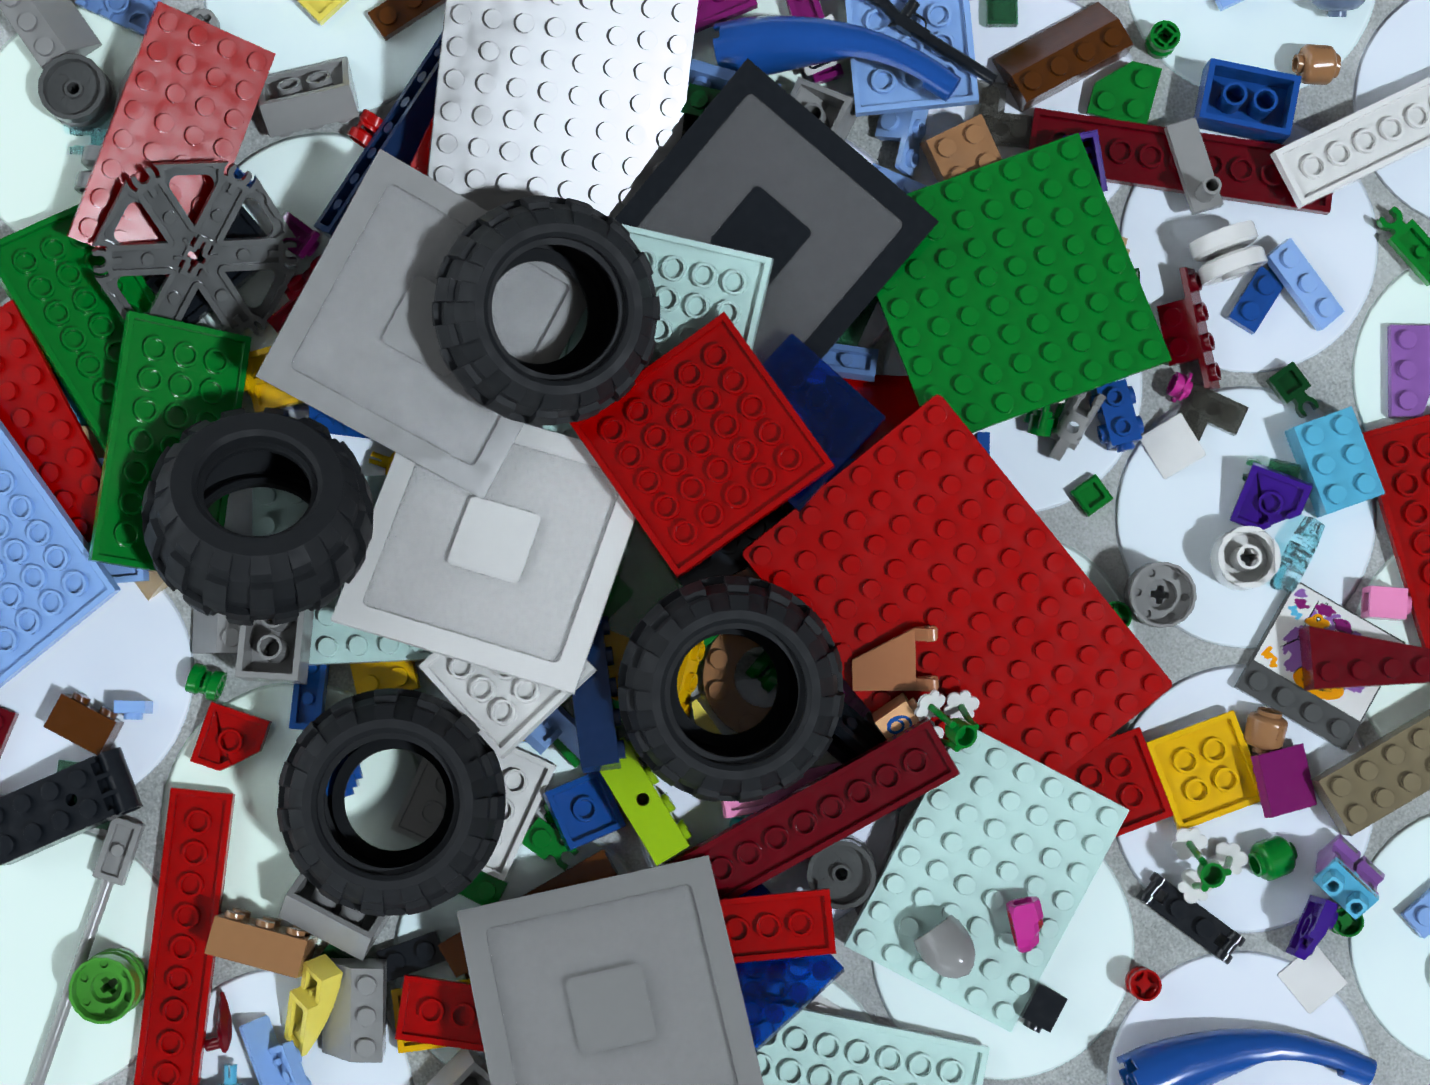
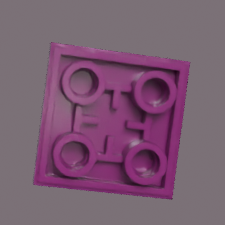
M1303 743L1251 756L1253 772L1265 818H1273L1317 805Z

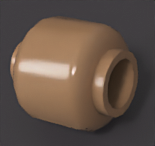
M1306 44L1300 49L1298 54L1294 55L1292 60V71L1296 75L1302 76L1301 83L1327 85L1333 78L1338 76L1341 68L1340 55L1329 45Z
M1258 707L1257 711L1248 714L1243 735L1246 743L1252 746V752L1261 754L1283 747L1288 722L1282 717V712L1268 707Z

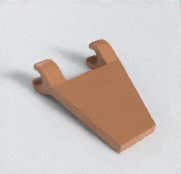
M937 626L914 627L853 658V691H938V676L926 675L916 677L915 641H937Z

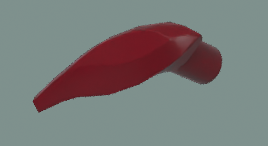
M224 992L219 994L218 1020L216 1023L217 1036L205 1039L204 1048L207 1052L221 1049L226 1054L231 1043L232 1019Z

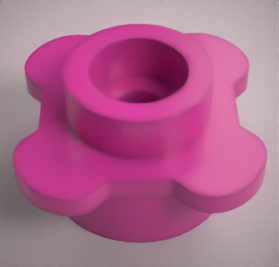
M1176 372L1172 376L1166 389V394L1172 396V402L1181 401L1189 396L1193 388V382H1191L1192 373L1188 372L1185 375Z

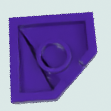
M1253 462L1231 513L1230 521L1243 526L1260 527L1264 530L1285 519L1301 515L1313 484Z
M1310 895L1286 949V953L1306 960L1314 952L1328 929L1331 930L1336 924L1339 915L1336 910L1339 904L1328 899Z

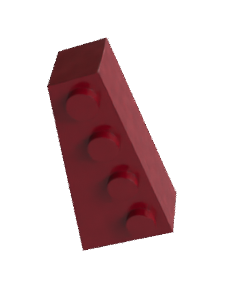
M1311 626L1299 628L1304 691L1430 683L1429 648Z

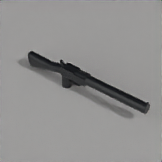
M866 0L880 8L892 21L888 27H896L909 37L916 38L988 83L989 88L997 79L998 74L930 33V30L927 29L925 18L916 13L920 6L916 0H908L901 12L890 0ZM915 15L922 19L925 27L912 20V16Z

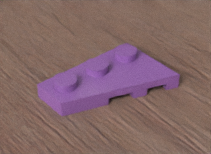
M1390 325L1387 327L1388 418L1421 417L1424 414L1430 395V325Z

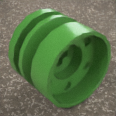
M108 948L82 963L73 973L69 983V1000L74 1011L84 1020L95 1024H110L124 1017L145 997L148 971L143 961L134 952L123 948ZM115 978L118 983L111 987L108 982Z

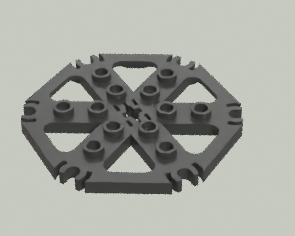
M227 160L153 163L158 169V176H155L154 171L148 165L144 167L149 174V178L145 182L138 181L134 174L130 176L133 185L136 187L135 190L125 180L92 243L93 247L98 245L106 246L105 249H92L93 256H103L105 258L103 265L93 266V271L98 274L108 272L105 275L94 276L124 320L126 313L134 310L118 288V279L122 276L167 274L149 310L144 312V314L181 322L199 289L221 321V331L242 335L243 330L249 328L257 336L259 335V329L255 325V321L261 325L263 330L268 324L267 319L274 313L297 269L296 266H284L285 263L288 265L298 263L296 257L285 256L286 249L297 247V243L293 240L283 241L285 238L296 237L256 175L252 183L247 186L252 179V173L247 170L243 178H235L234 172L237 169V165L232 162L227 168V174H225L224 169L229 163ZM209 175L214 181L213 188L194 224L170 190L169 182L174 176ZM245 199H255L270 220L272 232L265 237L225 238ZM138 202L143 205L166 241L122 243L115 239L114 231L127 206L130 203ZM201 247V255L204 257V260L202 262L197 260L191 266V258L188 255L189 251L196 252ZM272 270L275 277L262 303L257 307H250L245 303L226 272Z

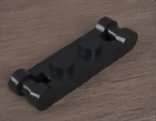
M1153 872L1149 878L1151 882L1145 890H1140L1136 898L1228 965L1233 959L1231 954L1237 946L1241 947L1246 939L1198 903H1187L1183 898L1184 893H1181L1178 888L1164 877ZM1162 889L1167 895L1160 903L1155 897ZM1220 933L1227 938L1221 948L1213 943Z

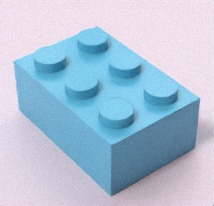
M1352 406L1285 431L1302 480L1313 484L1309 498L1317 518L1385 494Z

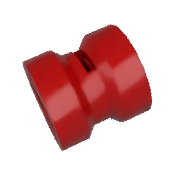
M363 109L359 115L358 124L350 128L347 136L365 148L383 120L369 110Z
M1136 966L1130 969L1125 977L1127 991L1139 1000L1151 1001L1160 994L1162 984L1159 976L1146 967Z

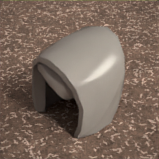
M949 915L935 928L914 941L916 949L923 960L943 977L957 979L969 975L974 966L975 949L973 941L966 928L953 915Z

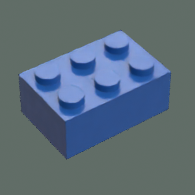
M1210 58L1202 71L1194 117H1196L1200 129L1268 143L1283 144L1291 135L1302 76Z

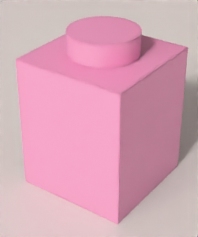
M1367 586L1362 588V618L1389 621L1407 620V615L1411 613L1412 598L1408 596V588Z

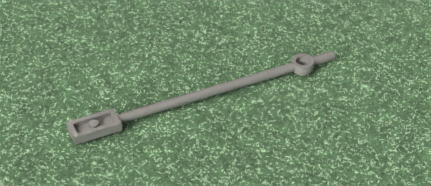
M118 817L110 822L92 874L93 877L102 879L31 1085L45 1084L72 1006L69 1000L70 980L78 967L88 960L113 885L123 886L126 883L145 828L143 824L122 817Z

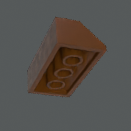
M1096 2L998 55L992 61L1019 109L1023 112L1127 56L1133 46V42L1119 18L1101 3Z

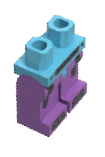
M1339 833L1317 853L1315 870L1317 874L1313 877V881L1356 920L1379 900L1377 886L1384 880L1385 874L1365 856L1360 858L1361 852Z

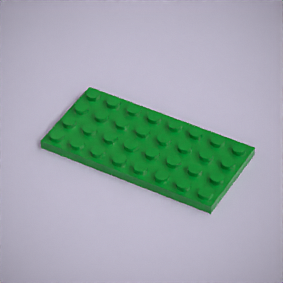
M78 205L0 239V284L10 300L14 301L39 347L105 452L125 320L94 276L108 273L98 274L93 271V266L103 265L105 258L92 255V249H95V247L67 237ZM122 276L118 279L117 286L133 310L139 313L148 311L155 299V295L143 276Z
M134 311L126 313L88 561L157 572L153 566V560L145 546L141 515L144 492L149 481H152L151 474L155 464L166 447L169 446L171 448L174 443H179L182 432L200 420L213 422L221 418V412L242 408L252 337ZM229 494L221 497L208 508L212 517L223 527L225 525Z

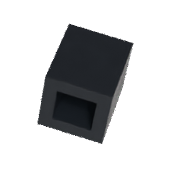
M1038 982L1020 1014L1025 1019L1023 1025L1039 1034L1042 1029L1051 1033L1068 999Z

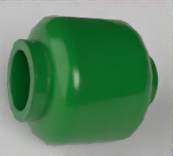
M1274 835L1252 845L1250 854H1248V864L1254 875L1264 880L1272 881L1294 871L1298 854L1291 842H1288L1281 836Z

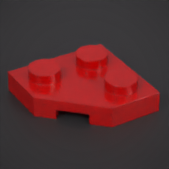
M211 702L190 761L217 771H223L262 751L272 721Z

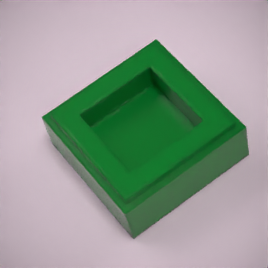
M1096 474L1069 492L1086 517H1089L1114 499Z

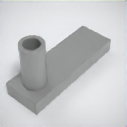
M1196 117L1166 126L1164 131L1191 215L1221 207L1224 204L1220 194L1222 183L1218 177L1214 176Z

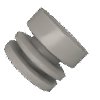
M1169 562L1147 563L1135 569L1127 579L1124 588V601L1130 608L1132 616L1142 624L1157 628L1174 627L1185 621L1193 612L1197 600L1196 585L1191 575L1181 566ZM1160 586L1159 590L1160 592H1165V597L1159 599L1157 604L1156 598L1151 597L1150 593L1151 591H1156L1157 587Z

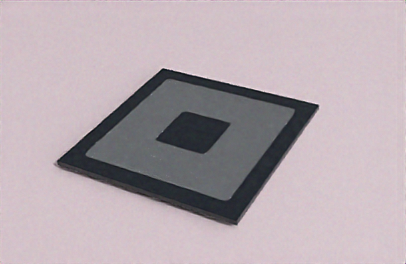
M748 58L615 217V220L620 224L774 259L753 352L787 399L939 223L936 218Z

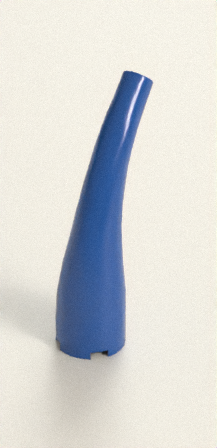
M756 16L719 22L713 26L715 31H719V37L713 38L717 64L720 67L737 71L747 58L764 73L772 75L857 57L881 62L913 75L923 81L922 87L945 102L950 98L961 81V77L918 49L878 31L846 22L804 16Z
M1252 1028L1218 1029L1170 1037L1142 1045L1118 1056L1116 1059L1119 1064L1123 1063L1125 1067L1118 1070L1124 1085H1213L1262 1062L1295 1060L1322 1065L1337 1070V1076L1360 1085H1369L1377 1069L1375 1059L1326 1040L1287 1031Z

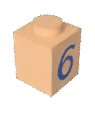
M902 692L872 713L874 723L886 739L919 722L918 717L914 714L918 703L914 697L908 700Z

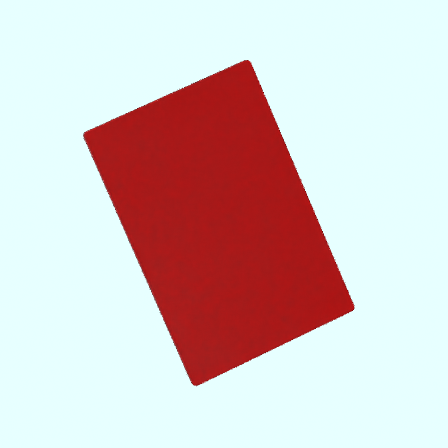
M934 395L743 550L744 559L762 580L791 592L820 617L838 649L843 666V679L852 690L853 658L914 627L935 625L938 628L937 641H915L916 677L926 675L938 676V691L945 698L952 692L960 694L961 691L968 690L971 696L977 697L980 702L979 707L974 710L975 715L972 718L979 725L978 730L1061 774L1172 687V682L941 395ZM854 691L871 713L902 692L908 700L914 697L917 702L923 694L930 693L925 691ZM945 700V703L943 704V706L940 707V710H941L943 713H944L943 708H944L945 705H947L946 700ZM937 716L932 717L930 720L935 723V726H940L944 730L943 739L949 740L945 734L946 724Z

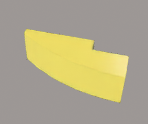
M326 954L304 962L301 986L290 990L284 1039L287 1042L293 1040L302 1057L307 1055L324 1028L334 1007L341 985L343 972Z

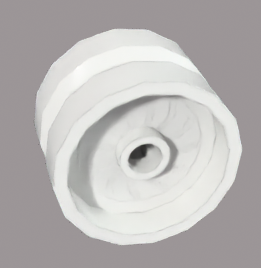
M1248 220L1223 227L1192 241L1188 245L1193 260L1199 262L1208 261L1197 271L1203 286H1211L1239 278L1268 262L1262 246H1248L1259 236L1254 221Z

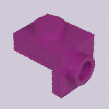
M285 210L282 217L296 238L289 237L283 239V241L293 240L297 243V247H289L287 250L301 259H304L306 255L310 257L320 244L317 240L321 234L316 230H312L289 211Z

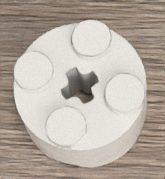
M1242 526L1226 532L1215 541L1210 554L1211 569L1217 581L1230 589L1245 591L1261 587L1273 578L1280 567V548L1275 539L1260 527ZM1240 555L1249 556L1250 562L1245 563L1241 561Z

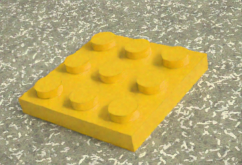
M1234 710L1146 742L1174 814L1172 817L1177 830L1180 828H1191L1260 802L1251 754Z

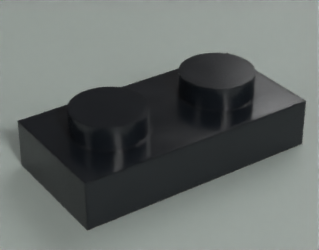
M437 930L376 952L378 958L387 959V982L402 977L405 974H410L446 961L438 947L441 940Z

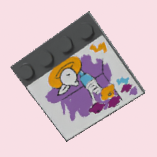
M1295 580L1234 688L1266 707L1282 712V716L1335 747L1346 750L1381 686L1304 691L1299 628L1311 626L1402 644L1406 642L1300 581Z

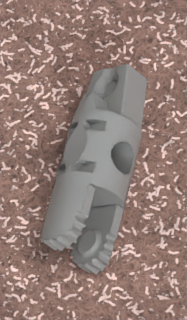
M1087 392L1073 397L1064 416L1051 435V438L1056 440L1050 450V457L1060 461L1068 447L1072 450L1076 449L1106 396L1099 393L1094 398L1089 411L1079 406ZM1069 422H1076L1079 426H1072Z

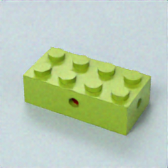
M626 736L618 739H624L626 759H620L621 768L600 771L656 866L689 847L690 842L688 839L692 837V834L683 819L677 822L672 814V811L676 809L667 792L661 795L655 784L660 782L658 777L649 766L646 768L643 766L639 759L640 756L630 740L628 741ZM641 793L648 795L649 802L647 804L640 803L639 795Z

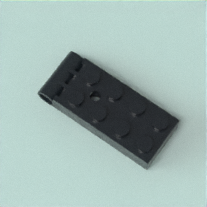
M113 748L97 756H92L0 797V866L12 865L143 807L122 748ZM75 795H76V797H77V803H76V804L74 803V797H75Z

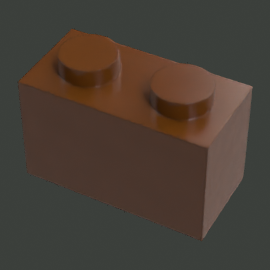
M74 691L72 695L61 693L43 727L96 755L110 750L125 723L116 718L118 713H114V710L102 705L100 709L90 705L91 699L79 692Z

